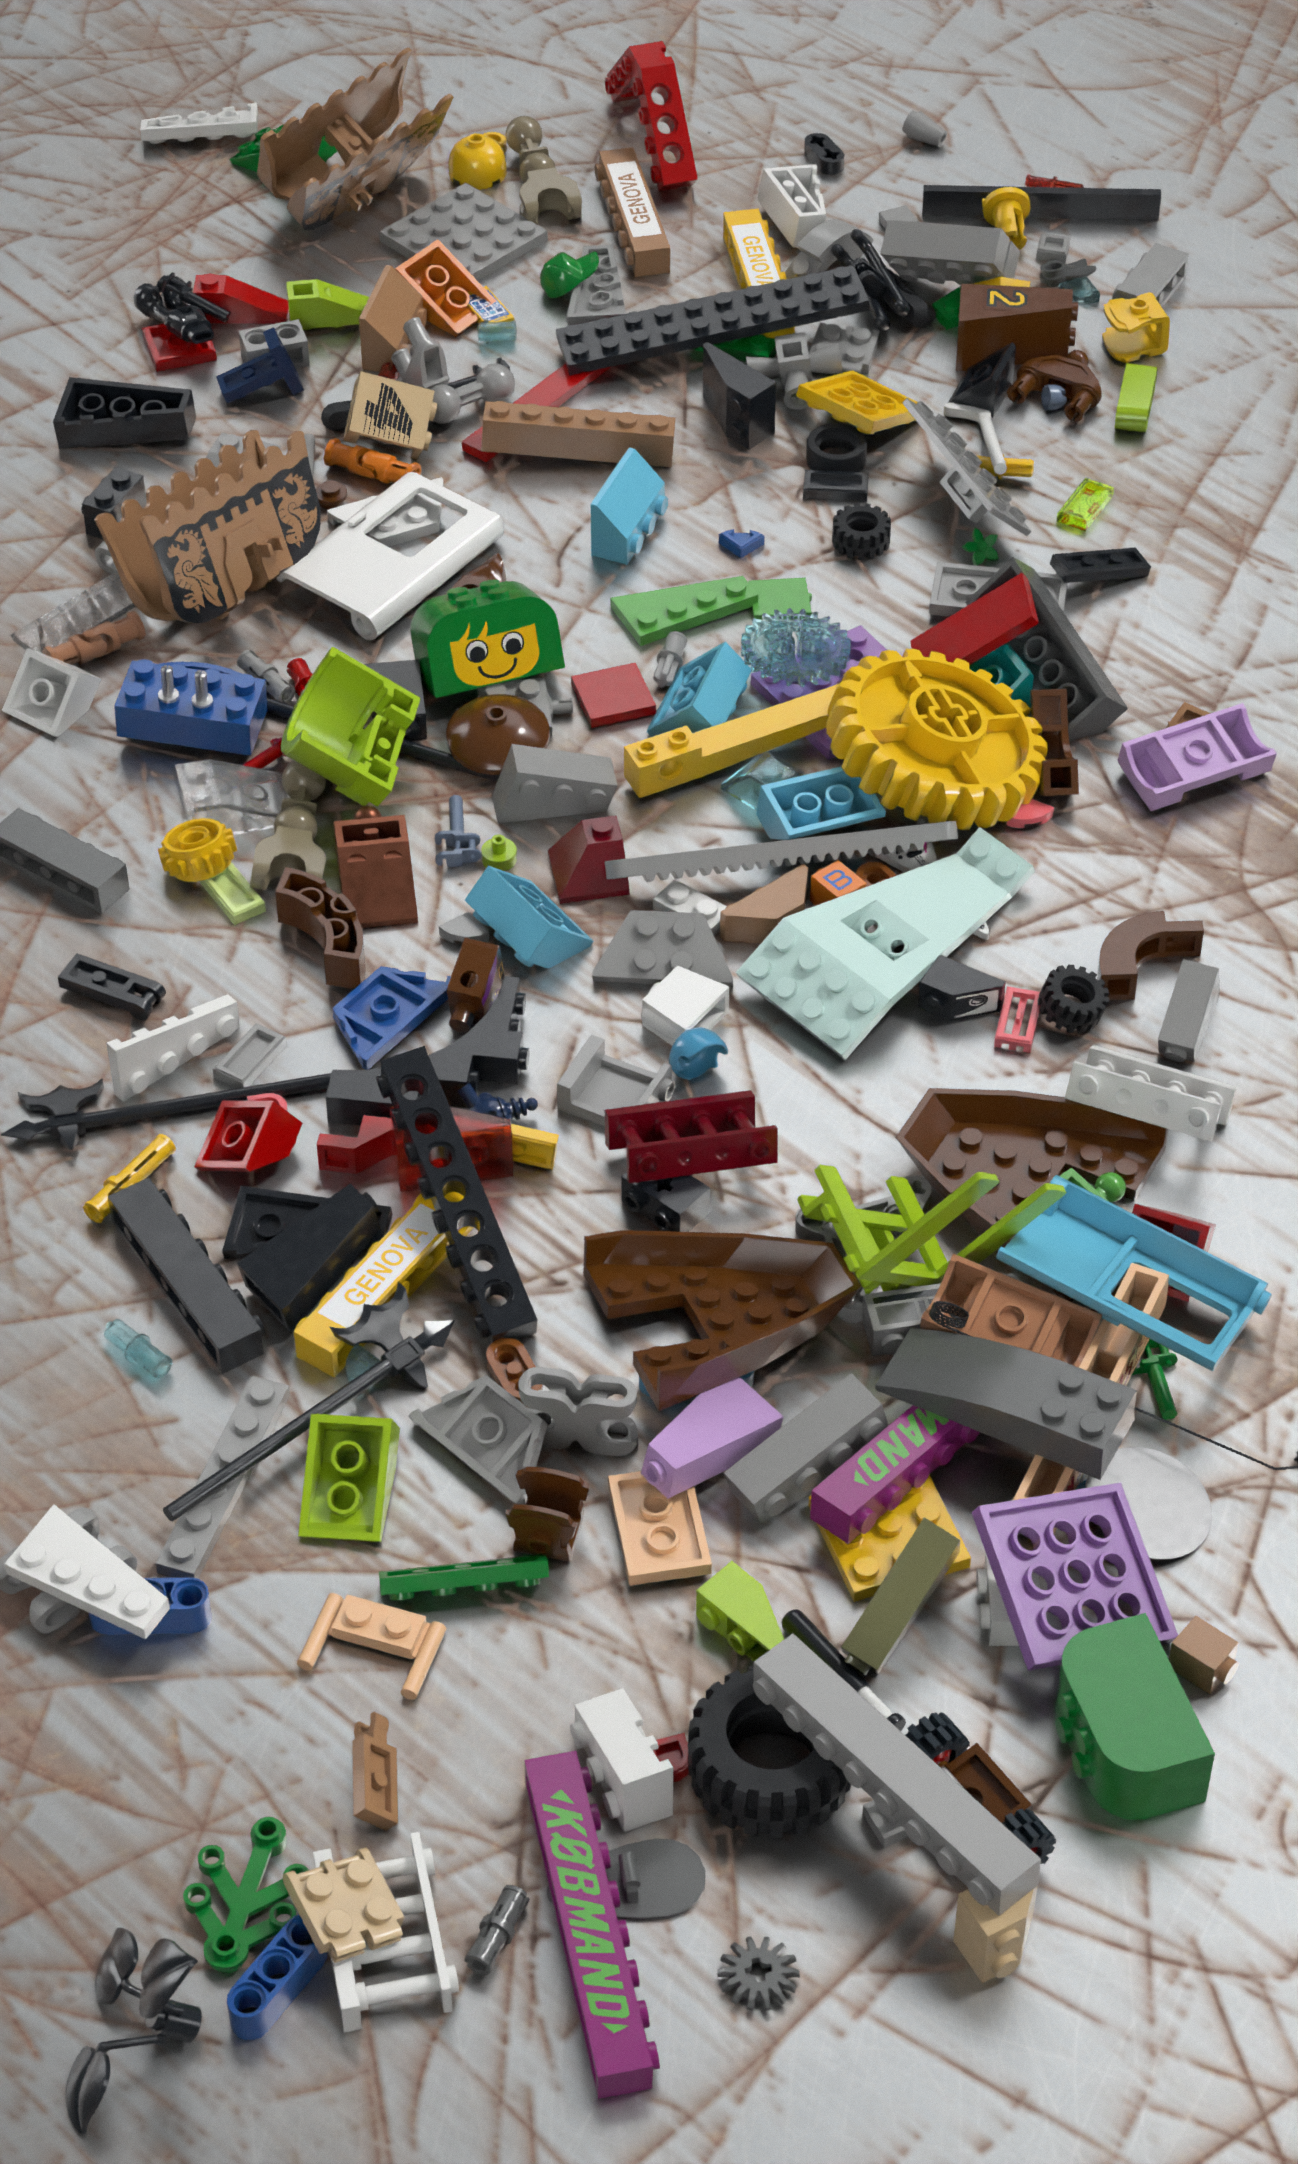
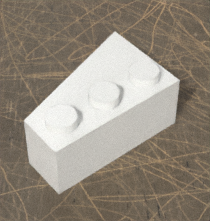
M816 164L763 169L757 200L793 248H798L797 244L811 229L825 222L826 210L823 195L819 191L820 180L817 179Z
M621 1688L575 1704V1723L570 1724V1730L576 1747L578 1749L585 1748L589 1757L586 1759V1764L593 1783L600 1782L605 1791L602 1797L609 1817L611 1819L617 1817L625 1833L673 1815V1766L668 1759L659 1762L653 1750L658 1749L656 1739L653 1735L645 1736L641 1727L643 1719L625 1690Z

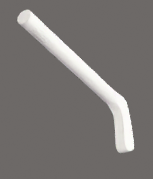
M945 404L943 415L970 419L980 424L994 471L999 475L1004 474L1007 466L991 420V413L985 409L963 404Z

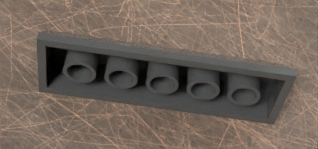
M1012 557L965 603L968 606L1005 582L1023 573L1029 580L1039 623L1008 643L1034 675L1032 690L1067 689L1069 742L1103 732L1128 707L1035 569Z

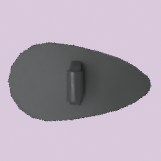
M654 1838L609 1850L611 1868L605 1870L608 1881L615 1880L619 1891L620 1907L615 1908L617 1919H669L684 1914L695 1906L705 1890L706 1871L702 1861L688 1845L673 1839ZM548 1886L547 1897L548 1900L552 1903L551 1894Z

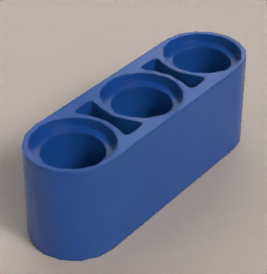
M191 1577L144 1578L168 1598L170 1605L169 1611L150 1634L197 1633L209 1626L212 1620L208 1587L202 1580ZM88 1613L92 1628L100 1634H133Z
M300 1915L292 1917L233 1985L227 1995L230 2025L233 2033L241 2039L255 2040L264 2036L327 1960L328 1952L319 1954L314 1942L306 1946L299 1945L300 1942L305 1940L313 1941ZM275 1974H285V1975H286V1976H284L283 1978H280V1979H271V1978H270L272 1975H275ZM249 2007L257 2008V2010L252 2013L241 2012L242 2010Z

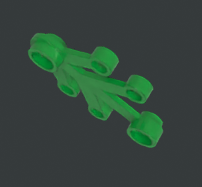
M273 1817L259 1819L251 1829L250 1836L253 1851L239 1888L225 1867L226 1861L222 1848L217 1845H207L198 1853L200 1871L210 1877L230 1911L225 1927L211 1908V1894L205 1884L193 1883L184 1890L183 1899L186 1910L191 1914H195L208 1936L203 1947L205 1960L209 1966L218 1972L231 1973L238 1970L247 1960L249 1948L277 1935L289 1921H277L276 1918L279 1915H290V1919L297 1915L296 1909L292 1904L279 1902L290 1896L283 1879L258 1891L269 1859L281 1854L287 1845L285 1826L280 1820ZM266 1831H275L270 1836L262 1835ZM210 1857L219 1859L214 1864L205 1863V1860ZM292 1864L284 1870V1873L295 1871L296 1874L308 1871V1868L302 1864ZM196 1895L205 1897L201 1902L195 1903L190 1901ZM272 1906L269 1912V1919L244 1930L248 1917ZM233 1945V1948L228 1951L219 1950L222 1946Z

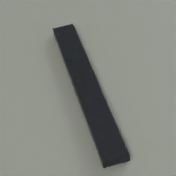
M923 185L922 216L984 217L982 198H986L991 192L999 188L1013 186ZM1015 187L1023 190L1030 199L1031 210L1027 218L1159 220L1161 189Z

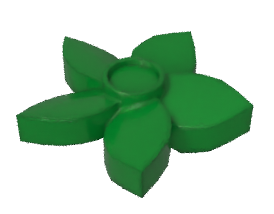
M975 527L972 532L973 541L967 542L961 548L967 552L974 553L972 561L975 566L980 565L985 559L989 561L999 559L997 551L992 547L996 543L998 535L991 534L984 538L981 531Z

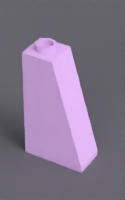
M740 1377L699 1394L648 1444L641 1474L651 1485L669 1499L728 1470L779 1430L783 1416Z

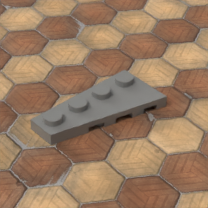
M613 244L583 247L581 257L596 251L599 263L596 271L589 278L573 288L566 316L568 326L626 314Z

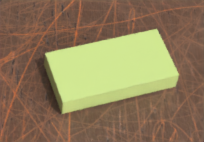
M232 862L222 873L200 881L201 885L234 925L266 912L265 902L253 888H250V884Z

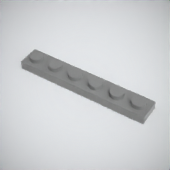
M251 1376L196 1485L270 1436L290 1397L289 1385ZM254 1467L178 1518L156 1561L157 1573L173 1578H199Z

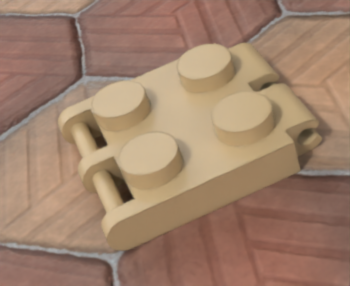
M367 1847L357 1850L355 1856L336 1862H333L331 1859L321 1861L320 1867L299 1874H296L295 1871L283 1874L284 1885L319 1954L329 1952L333 1962L336 1963L363 1954L364 1948H366L365 1941L371 1950L401 1941L400 1936H403L401 1926L404 1915Z

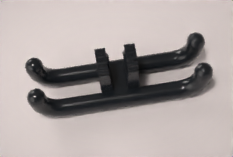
M854 229L851 231L850 237L861 249L867 260L863 257L853 260L839 244L833 245L831 252L842 266L853 265L869 299L870 312L874 317V325L880 331H888L891 324L877 298L887 291L894 303V310L901 316H907L910 313V306L871 242L859 229Z

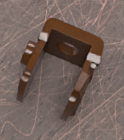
M527 1466L525 1469L518 1470L515 1476L519 1488L526 1491L527 1502L526 1505L514 1504L510 1510L506 1509L505 1514L509 1527L514 1529L516 1536L513 1543V1551L532 1555L546 1554L547 1558L570 1562L583 1522V1501H586L590 1484L580 1476L556 1469Z

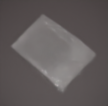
M212 759L175 765L179 797L185 820L214 819L221 824H225L226 829L231 828L233 835L274 828L273 823L281 811L282 800L288 798L282 786V774L279 772Z

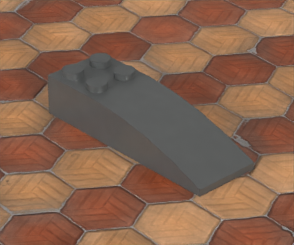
M910 1328L875 1385L876 1391L1099 1480L1104 1475L1134 1421L1137 1390L1030 1350L978 1337Z

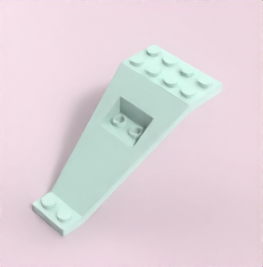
M979 827L954 855L784 917L736 971V974L764 998L846 1060L890 1008L921 981L940 955L947 957L1018 892L1035 872L1033 865ZM870 926H878L875 932L867 933ZM904 945L902 952L894 953V949L897 946Z

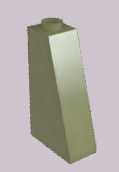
M925 1517L923 1518L842 1644L841 1650L847 1655L844 1662L852 1665L856 1671L865 1676L869 1670L877 1675L880 1673L960 1553V1540Z

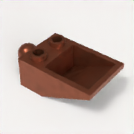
M365 805L356 811L353 820L334 821L335 851L341 893L350 900L356 909V915L362 928L418 923L405 815L382 817L376 807Z

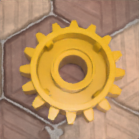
M209 818L193 819L175 826L165 835L164 840L161 842L162 847L158 848L164 872L169 871L170 876H175L177 879L187 882L206 880L222 873L230 865L231 860L234 859L233 852L237 851L232 829H226L225 824Z

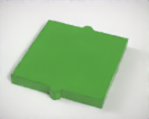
M806 577L748 581L758 594V603L752 604L754 620L812 617L810 605L812 594L808 593Z

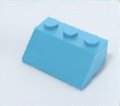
M629 447L590 504L591 556L628 565L635 553L638 554L640 552L643 540L647 534H652L657 519L660 515L663 516L668 507V497L665 496V482L634 448Z
M726 642L681 666L646 732L653 737L687 725L690 731L695 733L726 722L728 717L737 708L735 703L738 697L747 688L746 681L752 669Z
M840 766L761 785L756 815L770 839L791 840L885 817L886 811L875 793L869 795L858 787L861 782L860 777L851 778L845 774Z
M488 866L465 898V901L475 910L473 916L481 923L491 926L495 930L494 937L504 945L512 947L516 951L514 956L528 967H533L535 964L549 969L589 948L594 942L531 880Z

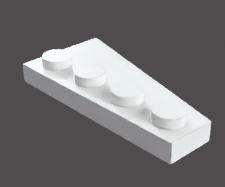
M257 103L247 104L248 110L235 111L234 106L224 107L221 112L215 115H210L205 110L188 115V119H182L180 115H171L141 120V139L152 144H159L165 142L166 139H178L181 142H188L194 140L195 137H206L210 140L221 139L224 135H235L239 138L250 137L252 133H257L258 106Z
M227 994L190 1009L187 1017L178 1019L172 1016L162 1020V1027L152 1031L142 1028L132 1032L131 1039L124 1042L118 1039L107 1042L114 1094L125 1102L137 1093L144 1091L148 1086L165 1075L172 1073L176 1068L193 1057L202 1054L207 1048L221 1039L230 1036L235 1030L240 1028L237 1001Z
M54 1504L4 1563L8 1575L144 1639H147L170 1609L168 1598Z

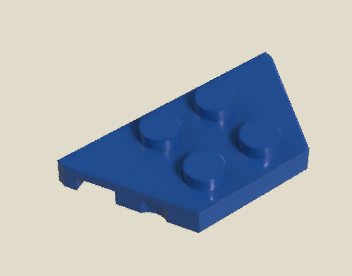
M380 966L333 1007V1018L363 1069H370L448 999L447 987L451 976H447L446 982L426 979L425 972H404L397 968Z

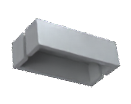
M888 220L880 255L903 280L917 281V278H922L937 284H943L946 280L955 281L961 285V283L973 284L997 277L1014 279L1020 251L1012 241H1009L1010 238L1001 228Z

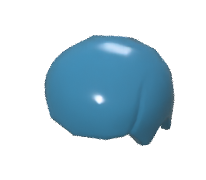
M703 1027L687 1029L673 1043L668 1058L669 1065H672V1070L678 1077L691 1080L704 1074L709 1068H717L718 1054H728V1048L725 1042L709 1029Z

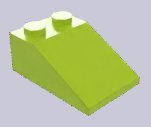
M311 1414L299 1537L381 1543L396 1471L400 1427L392 1418Z

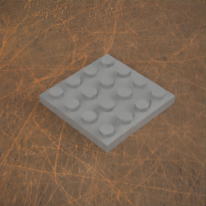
M467 183L458 186L456 189L379 231L380 242L408 259L438 239L477 281L548 241V231L532 221H528L522 215Z

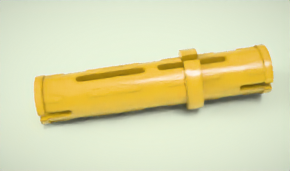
M158 1134L116 1176L111 1175L104 1181V1187L90 1201L84 1204L83 1209L86 1215L92 1221L101 1223L110 1213L108 1196L150 1176L170 1155L175 1153L176 1147L173 1141L164 1134Z

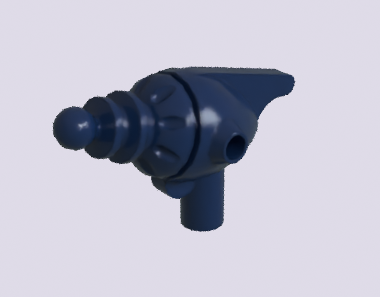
M470 1083L457 1090L468 1108L467 1114L510 1124L512 1118L519 1120L520 1114L527 1116V1109L534 1111L538 1107V1102L535 1098H529L526 1102H524L522 1097L518 1098L517 1102L514 1098H511L510 1102H506L503 1098L492 1097L487 1092L477 1096Z

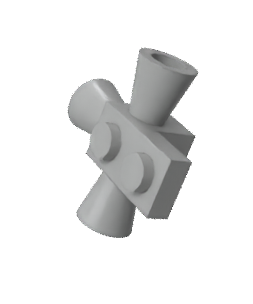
M805 332L775 336L777 358L746 357L749 367L772 380L781 378L782 390L785 389L784 403L787 407L794 410L809 407L807 402L796 397L799 384L812 381L811 372L843 373L839 342L808 353Z

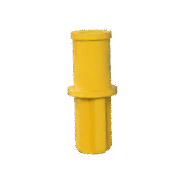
M976 455L982 461L979 467L986 469L993 476L998 477L999 480H1002L1003 476H1033L1034 461L1032 459L1004 458L1007 470L1004 474L999 475L994 471L990 456Z

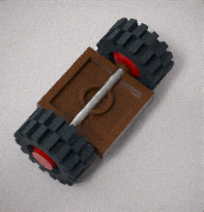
M936 1712L931 1713L928 1719L924 1716L919 1719L917 1726L912 1724L907 1728L909 1730L905 1735L1032 1850L1041 1859V1864L1047 1862L1049 1859L1047 1855L1053 1853L1055 1848L1053 1846L1056 1843L1055 1836L1035 1815L1031 1802L978 1743L967 1749L970 1746L968 1738L942 1712L939 1715Z

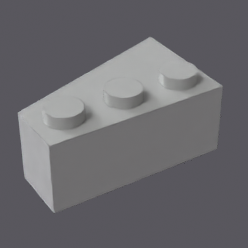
M512 744L492 794L497 823L605 812L608 810L613 798L617 782L610 757Z

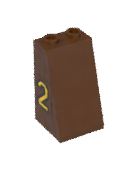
M961 283L955 371H966L970 366L1011 342L1016 346L1015 365H1020L1032 358L1060 355L1066 357L1069 346H1075L1076 328H1071V321H1077L1078 302H1073V289Z

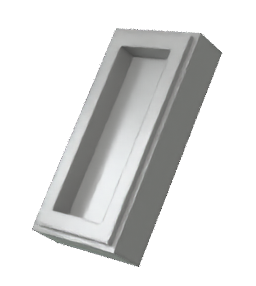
M255 1023L213 1068V1077L234 1088L250 1086L287 1047L286 1037Z

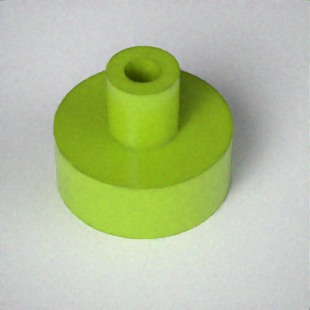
M497 834L482 845V864L485 868L491 866L507 871L515 866L517 862V848L510 839Z

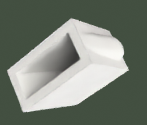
M677 966L660 983H655L649 993L642 999V1025L670 1045H673L675 1040L687 1029L703 1027L711 1030L729 1013V986Z

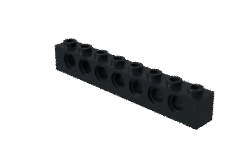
M425 1046L381 1060V1075L376 1076L379 1090L383 1098L390 1097L394 1109L390 1110L394 1127L397 1132L403 1131L408 1143L404 1144L407 1159L411 1166L417 1164L421 1173V1177L417 1178L421 1194L425 1200L430 1198L436 1210L431 1212L433 1223L438 1234L445 1233L449 1246L445 1247L451 1267L453 1269L459 1267L464 1280L459 1281L466 1303L473 1302L478 1315L473 1318L480 1338L487 1337L491 1344L500 1338L519 1340L536 1334L538 1319ZM409 1091H416L422 1096L417 1100H409L403 1095ZM428 1124L435 1127L436 1130L430 1134H423L417 1128ZM437 1158H444L450 1164L444 1168H437L431 1162ZM450 1192H458L464 1198L459 1202H450L444 1196ZM471 1226L477 1229L478 1233L474 1236L466 1237L458 1231L462 1227ZM483 1260L489 1262L493 1267L488 1271L482 1272L476 1270L472 1265L477 1261ZM499 1295L504 1297L507 1302L502 1306L496 1307L490 1305L486 1300L490 1296Z

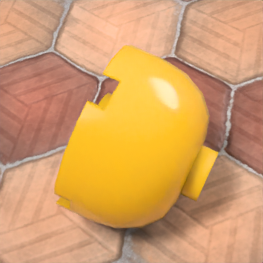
M479 133L471 134L455 143L450 152L448 169L452 182L455 179L459 181L460 185L467 183L477 190L493 187V182L499 178L501 183L506 177L507 168L504 151L500 144L490 137Z

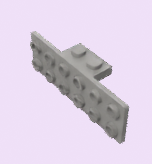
M906 398L902 402L903 405L953 466L941 479L940 483L967 518L977 523L989 511L992 515L1020 533L1028 536L1032 531L1024 523L1027 517L1017 507L1009 504L1012 498L1003 489L995 487L994 484L997 482L995 477L986 469L979 467L982 461L970 450L966 451V441L957 433L950 431L953 427L952 424L941 414L935 417L933 411L923 402L919 401L915 404Z

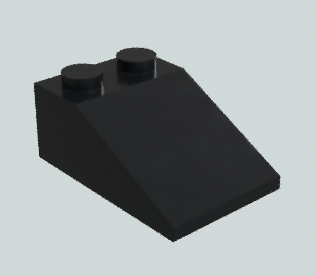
M708 342L703 344V397L725 436L750 450L775 434L776 382Z

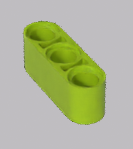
M1126 363L1114 429L1146 433L1158 367Z

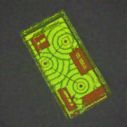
M1084 478L1057 512L1056 522L1086 532L1112 499L1114 487Z

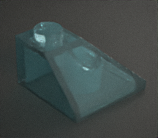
M766 751L756 756L721 784V790L757 811L761 785L807 775V773L772 752Z

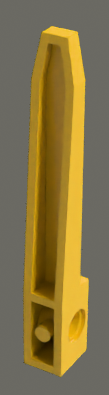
M839 684L692 733L686 725L624 746V777L637 796L642 798L706 776L826 728V722L829 718L828 706Z

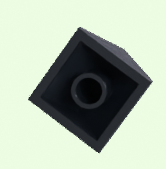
M1013 342L967 368L948 403L985 409L991 413V418H994L1007 394L1008 388L1013 384L1016 346Z

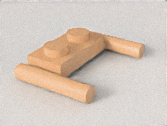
M330 1593L297 1660V1665L303 1670H312L328 1635L408 1659L413 1658L415 1660L401 1689V1695L409 1700H415L447 1629L444 1624L437 1621L428 1623L424 1615L348 1594L343 1599L336 1593Z

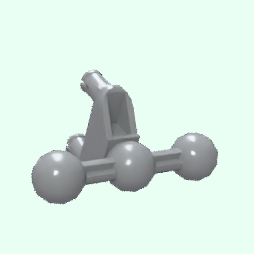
M419 317L412 318L404 324L403 330L414 347V354L411 357L408 349L403 348L393 353L391 360L402 378L401 382L435 391L433 402L437 403V410L433 422L437 424L450 423L458 416L462 406L480 399L496 402L505 401L511 397L515 387L513 373L506 366L498 363L488 364L480 370L476 381L456 389L448 386L450 378L447 372L444 351L439 342L430 338ZM374 439L375 442H378V443L383 444V445H390V444H391V443H387V442H383V441H379V440Z

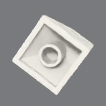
M27 648L2 711L58 737L89 710L101 678L73 665Z

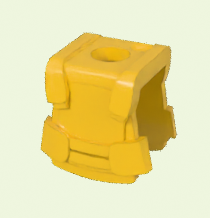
M1153 293L1141 294L1133 299H1111L1104 304L1105 316L1113 327L1106 328V332L1102 333V340L1107 351L1114 359L1128 363L1139 360L1140 356L1144 354L1152 357L1167 351L1169 346L1170 318Z

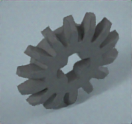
M751 1936L746 1938L748 1950H745L735 1942L731 1944L730 1948L737 1956L722 1954L720 1961L730 1965V1967L717 1970V1977H729V1980L720 1986L722 1992L724 1993L731 1989L736 1991L731 2002L736 2005L743 1997L748 2000L746 2010L751 2011L754 2009L755 2002H762L765 2011L771 2010L770 1999L776 1998L781 2005L786 2003L787 2000L782 1990L786 1989L795 1993L797 1986L789 1981L788 1978L800 1977L799 1970L787 1967V1965L797 1962L795 1955L779 1956L786 1949V1945L780 1943L770 1951L768 1950L770 1938L766 1936L761 1943V1948H756ZM760 1962L762 1968L771 1969V1972L765 1974V1981L757 1982L755 1976L746 1975L747 1972L752 1971L753 1963Z

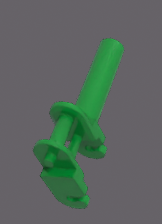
M1149 1339L1144 1349L1147 1359L1141 1360L1140 1367H1135L1132 1375L1148 1374L1162 1418L1165 1420L1173 1419L1177 1416V1410L1162 1366L1171 1367L1177 1363L1178 1359L1174 1353H1169L1167 1347ZM1159 1348L1161 1354L1152 1355L1151 1349Z

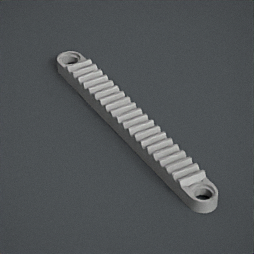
M956 821L611 860L605 861L606 878L617 879L643 876L646 882L654 881L656 875L660 881L667 880L670 873L674 879L682 878L684 871L688 877H694L697 875L698 870L703 876L709 875L712 868L716 874L725 873L726 867H728L730 872H737L740 866L745 871L752 870L755 864L758 869L767 868L769 862L774 868L781 866L783 861L787 866L795 865L797 859L800 864L810 863L811 858L815 863L822 862L825 856L828 861L838 860L839 855L842 859L852 858L853 853L856 858L866 856L867 851L870 856L880 855L881 850L884 855L894 853L895 848L898 853L907 852L909 847L912 851L922 850L924 843L958 839Z

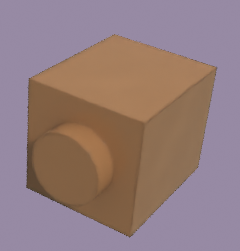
M1195 1616L1171 1643L1169 1661L1177 1674L1208 1694H1211L1221 1682L1227 1684L1236 1673L1239 1662L1235 1659L1239 1642L1198 1616Z

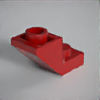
M364 1115L358 1137L320 1133L316 1144L319 1170L358 1174L400 1152L403 1146L402 1131H396L391 1118Z

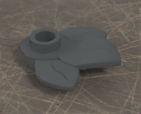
M1085 258L1069 264L1051 259L1041 265L1040 281L1046 283L1049 287H1058L1063 285L1067 279L1083 278L1091 275L1097 269L1096 266H1087Z

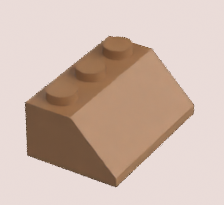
M385 265L359 317L363 370L398 375L399 372L391 360L392 354L403 348H407L410 354L412 347L411 341L403 330L404 324L412 318L419 317L425 327L427 309L423 308V296L390 265Z

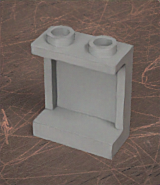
M591 1035L557 1083V1108L605 1127L604 1110L669 1101L675 1088V1081L672 1080V1065L663 1063L659 1071L654 1073L605 1055V1039Z

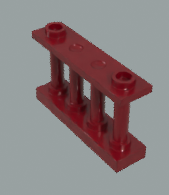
M751 1090L604 1110L605 1144L609 1150L626 1148L627 1181L629 1183L778 1163V1128L776 1125L755 1128V1095Z

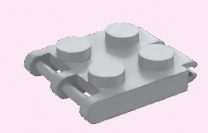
M820 322L810 352L839 342L843 373L853 370L861 375H868L879 344L880 331L874 330L871 333L864 328L853 330V327L849 326L846 329H841L838 325H826V323Z

